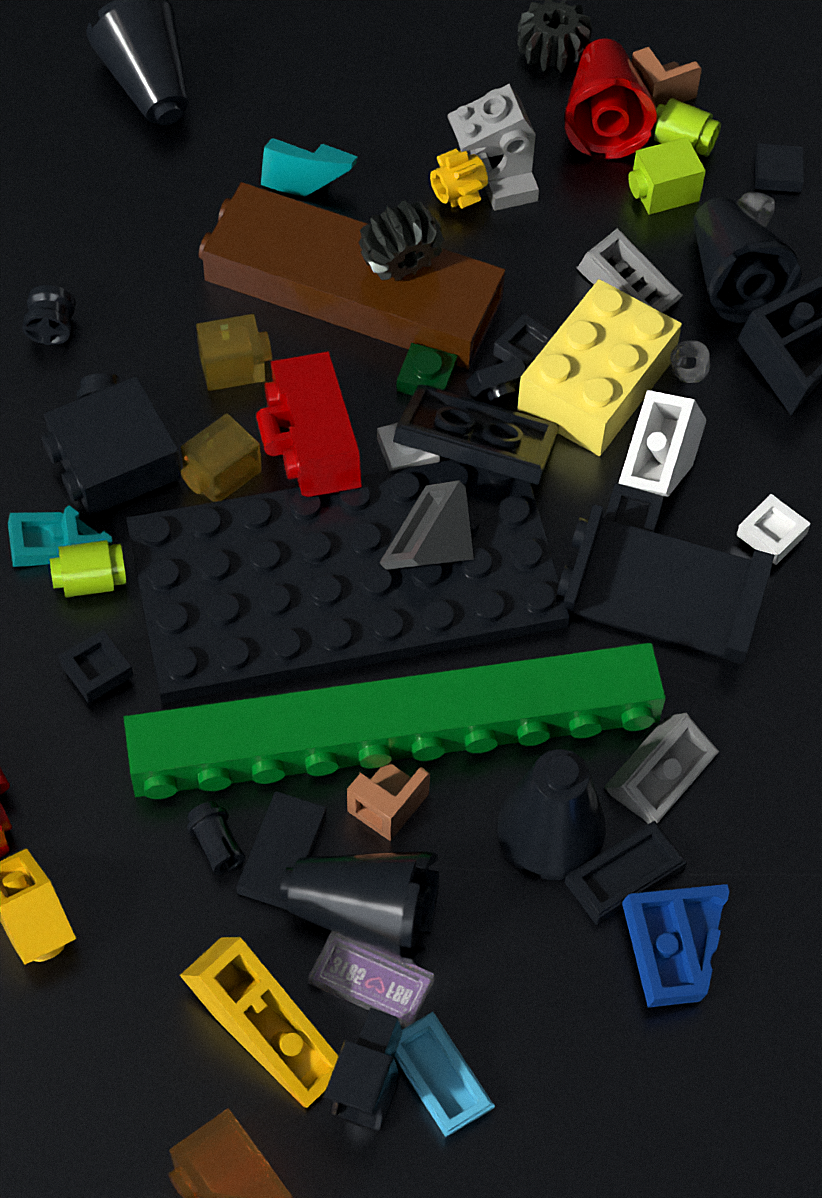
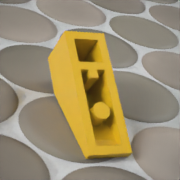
M221 937L180 974L181 978L215 1019L303 1107L308 1108L326 1090L338 1059L337 1053L241 937Z

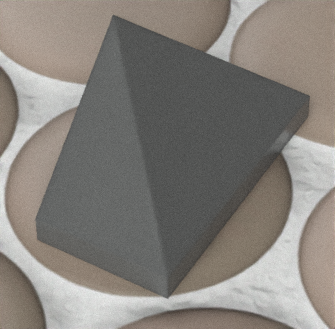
M460 481L425 486L381 559L380 564L385 569L473 560L466 487Z

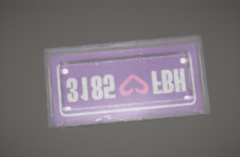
M331 931L308 976L309 984L368 1011L371 1007L398 1017L401 1026L408 1027L414 1023L434 982V974L416 965L400 962Z

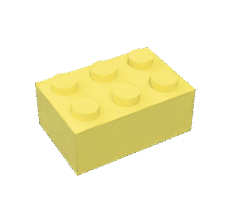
M598 279L521 376L517 411L559 425L558 434L600 457L643 401L647 390L650 391L675 359L682 323Z

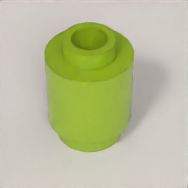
M671 98L666 105L659 104L657 106L656 123H654L652 128L655 131V142L662 144L688 137L697 155L701 154L706 157L710 155L721 129V122L714 120L712 113Z
M103 540L59 546V557L49 558L53 588H64L65 598L114 591V586L127 584L121 543L108 545V541Z

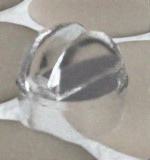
M750 191L745 193L736 202L765 227L770 222L775 209V200L761 192Z
M693 340L684 341L672 350L670 356L673 373L683 383H697L707 376L711 364L707 347L701 342ZM689 357H696L695 368L688 369Z

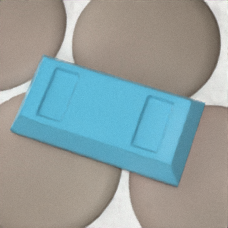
M434 1012L429 1013L402 1030L403 1034L394 1058L446 1138L495 1108V1105Z

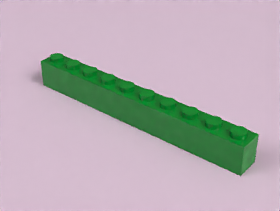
M652 643L129 715L124 716L130 775L135 797L146 796L151 799H164L173 796L177 791L200 788L204 791H219L229 787L232 783L254 780L256 783L269 784L277 782L288 775L308 773L312 776H324L335 772L338 768L361 765L364 768L372 769L383 767L393 760L414 758L419 761H429L449 752L467 750L470 753H484L498 745L520 743L524 746H534L554 737L572 735L574 738H589L603 730L624 728L628 731L643 730L650 727L653 723L660 722L666 698Z

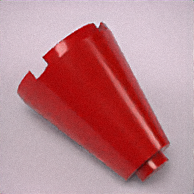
M598 39L588 44L581 55L565 109V130L573 146L584 154L591 156V152L605 154L606 159L622 158L641 149L650 139L651 130L657 118L656 106L622 45L612 39Z

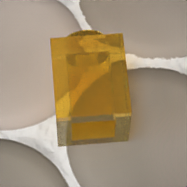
M254 314L196 324L199 355L208 391L265 381L264 361L272 360L271 346L267 331L258 333Z
M228 413L181 446L183 461L181 474L183 479L195 493L200 494L203 492L213 502L224 500L262 471L260 444Z

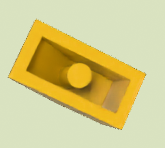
M27 848L1 860L0 921L14 949L24 965L32 961L41 962L55 957L64 949L65 944L75 940L76 937L51 881Z

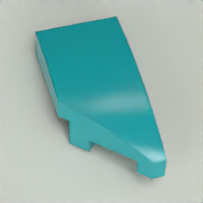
M271 138L264 147L261 185L305 197L351 170L357 163L358 156L325 144H321L313 153Z
M70 505L64 509V514L61 512L10 513L8 520L13 567L50 564L49 558L59 557V546L107 540L108 545H112V537L105 531L101 534L97 533L78 519L79 512Z

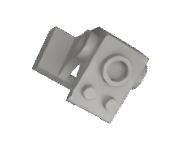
M510 84L491 90L484 97L465 106H460L457 110L448 114V120L452 125L461 152L470 150L471 154H476L482 160L486 168L488 184L485 190L494 211L538 201L539 188L532 173L536 134L521 99ZM504 154L502 161L492 169L488 157Z

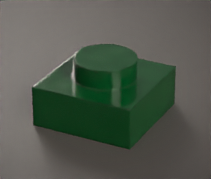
M411 343L397 378L396 391L413 396L418 385L422 384L448 392L457 368L458 355Z

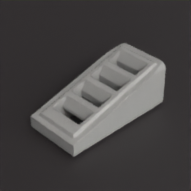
M618 228L588 251L577 267L591 283L595 284L600 279L647 305L649 304L644 299L653 292L657 293L661 298L652 304L651 307L662 313L667 311L683 296ZM611 259L617 264L612 267L607 261ZM624 270L631 274L626 279L620 275ZM641 281L646 286L637 292L632 286Z

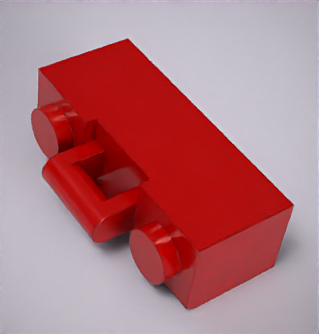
M329 351L271 361L273 381L264 383L268 407L262 408L256 413L266 454L270 456L283 455L288 480L297 478L303 496L312 497L361 488L359 449ZM283 426L289 429V432L281 433L279 427Z

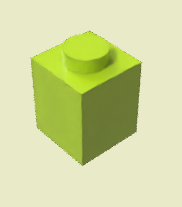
M688 137L636 150L633 171L629 172L628 177L629 186L633 196L636 199H641L650 215L700 201L706 171Z

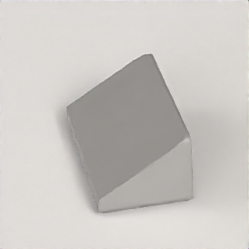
M687 713L670 715L662 720L604 788L613 798L648 824L654 820L658 823L719 751Z

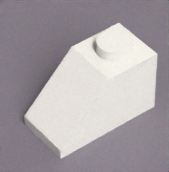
M647 390L619 484L667 497L672 493L693 466L706 424V418L695 399Z

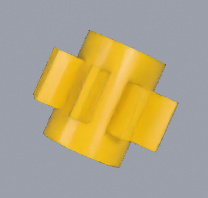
M457 148L437 156L440 167L433 170L430 174L431 185L437 198L442 203L451 202L453 208L460 206L461 209L480 202L481 197L478 190L483 189L488 184V175L482 160L476 154L468 156L467 151L461 152Z

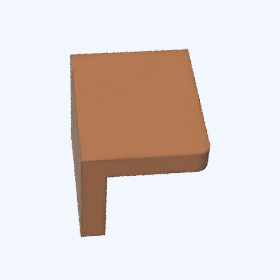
M649 47L633 52L632 64L652 96L656 108L659 104L666 105L671 98L685 102L697 97L702 71L697 61L683 66H679L677 62H671L662 66Z
M391 763L380 767L371 779L360 773L347 788V811L391 841L429 795L430 773L420 767L411 778Z

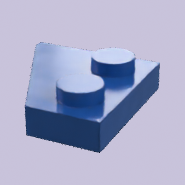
M728 884L628 894L623 900L622 905L648 1007L700 1002L708 994L713 970L711 959L712 955L717 951L721 930H718L723 906L728 901Z

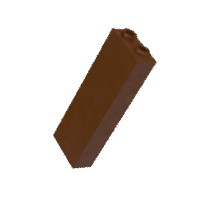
M243 182L240 183L232 199L226 198L219 212L218 224L213 233L207 232L204 235L199 248V258L203 260L205 281L408 350L411 343L458 355L457 366L469 370L503 299L505 269L442 248L440 255L431 259V265L417 270L416 275L412 273L407 274L398 281L394 277L381 280L377 273H373L370 265L367 266L361 254L362 249L358 243L362 238L360 230L365 225H368L367 223Z

